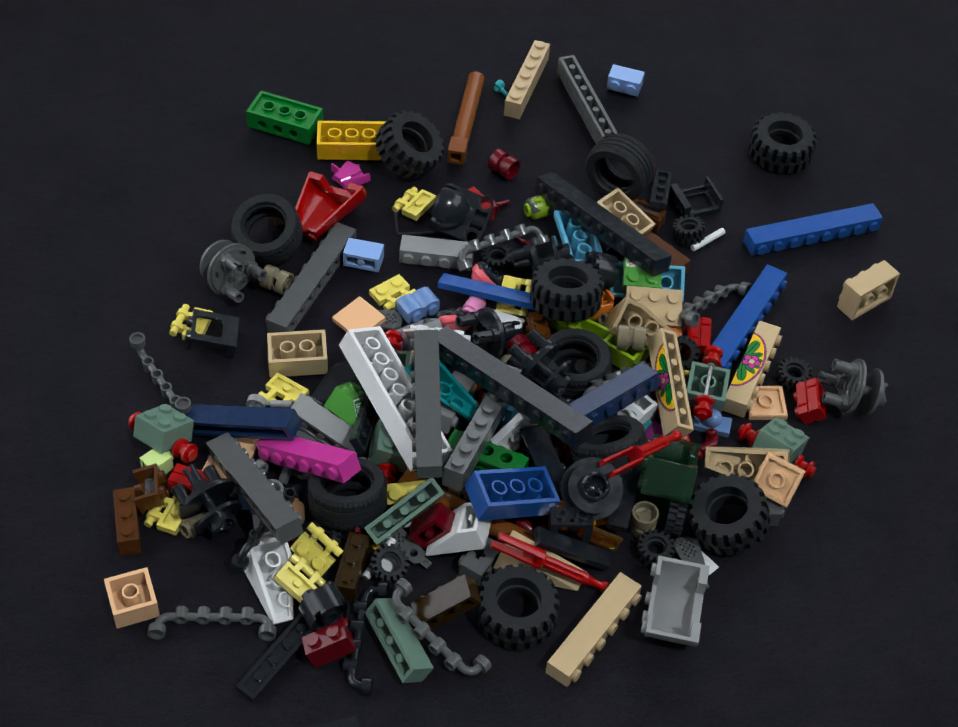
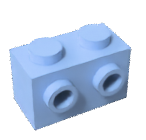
M613 64L608 76L606 89L638 97L643 85L645 72Z
M348 238L343 252V266L379 272L384 258V244Z

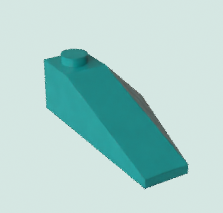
M439 360L440 400L466 419L471 420L479 408V404ZM409 364L404 370L411 377V371H415V367H411V364Z

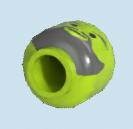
M540 195L528 198L524 204L525 215L532 220L548 216L551 209V204Z

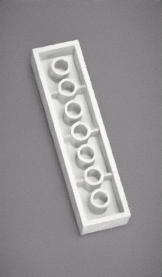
M381 326L350 329L346 332L339 346L410 472L416 471L412 467V457H416V452H412V440L416 439V435H412V422H416V417H412L411 405H415V400H411V388H415V385L411 383L409 374L404 370L402 362ZM441 431L443 466L453 450Z

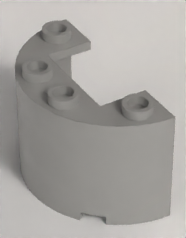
M658 556L657 563H652L650 573L651 576H654L651 592L647 591L645 597V604L648 605V610L643 611L641 621V633H644L645 637L693 647L698 646L703 596L707 586L710 566Z

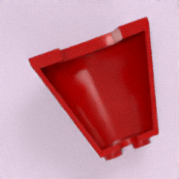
M310 171L295 207L303 226V236L315 242L337 222L360 206L367 198L364 186L349 183L346 187L347 190L330 186L324 175Z

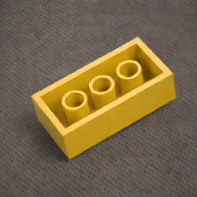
M318 121L317 160H381L382 157L378 155V147H376V134L385 122Z

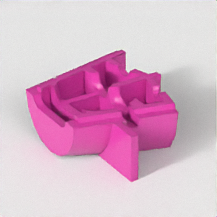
M346 161L339 168L331 163V171L334 173L332 180L339 183L344 190H347L346 187L349 183L361 185L371 181L370 174H363L359 164L356 165Z

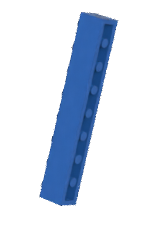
M874 203L749 228L746 229L743 242L751 256L762 255L851 235L879 230L883 217Z
M767 264L712 345H716L723 350V357L720 359L722 362L721 368L731 369L732 361H737L741 352L740 349H745L749 341L748 337L753 336L759 321H763L764 314L769 313L772 307L771 303L776 302L780 295L779 291L785 289L787 285L785 280L786 272Z

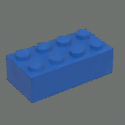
M546 466L477 470L471 474L464 485L478 521L550 515V507H556L560 502Z

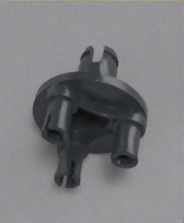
M481 308L467 315H458L455 319L458 328L472 325L474 344L497 359L503 353L505 341L512 339L518 334H523V328L515 329V325H519L521 322L514 320L501 322L497 313L491 308Z

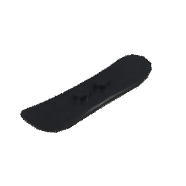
M343 362L334 364L311 396L316 397L325 404L336 386L347 382L356 383L357 376L350 364Z

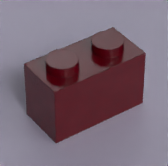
M441 502L437 503L413 520L408 538L421 548H426L451 531L455 513Z
M342 620L301 637L305 654L315 668L356 651L352 633Z

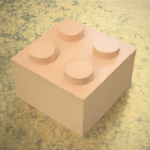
M147 567L104 579L117 629L160 616Z

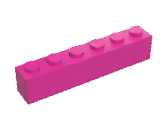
M295 437L293 441L261 439L256 443L258 455L263 461L345 483L361 470L356 452L299 437Z

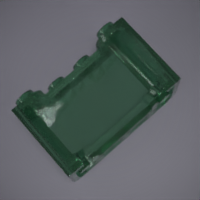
M653 434V439H652V440H654V439H656V438H658V437H661V436H663V435ZM685 440L673 441L668 447L654 454H649L648 458L644 457L637 489H641L640 494L689 505L698 471L697 462L701 444Z

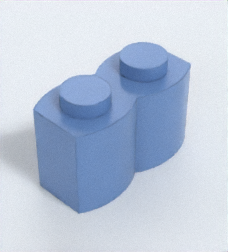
M422 287L412 294L403 295L396 300V310L408 324L418 322L423 317L436 314L440 307V300L429 287Z

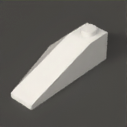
M276 538L261 540L258 546L250 550L247 555L249 563L245 570V574L272 625L294 619L293 596L273 579L287 561L291 563L289 558L292 554L288 542L280 545Z

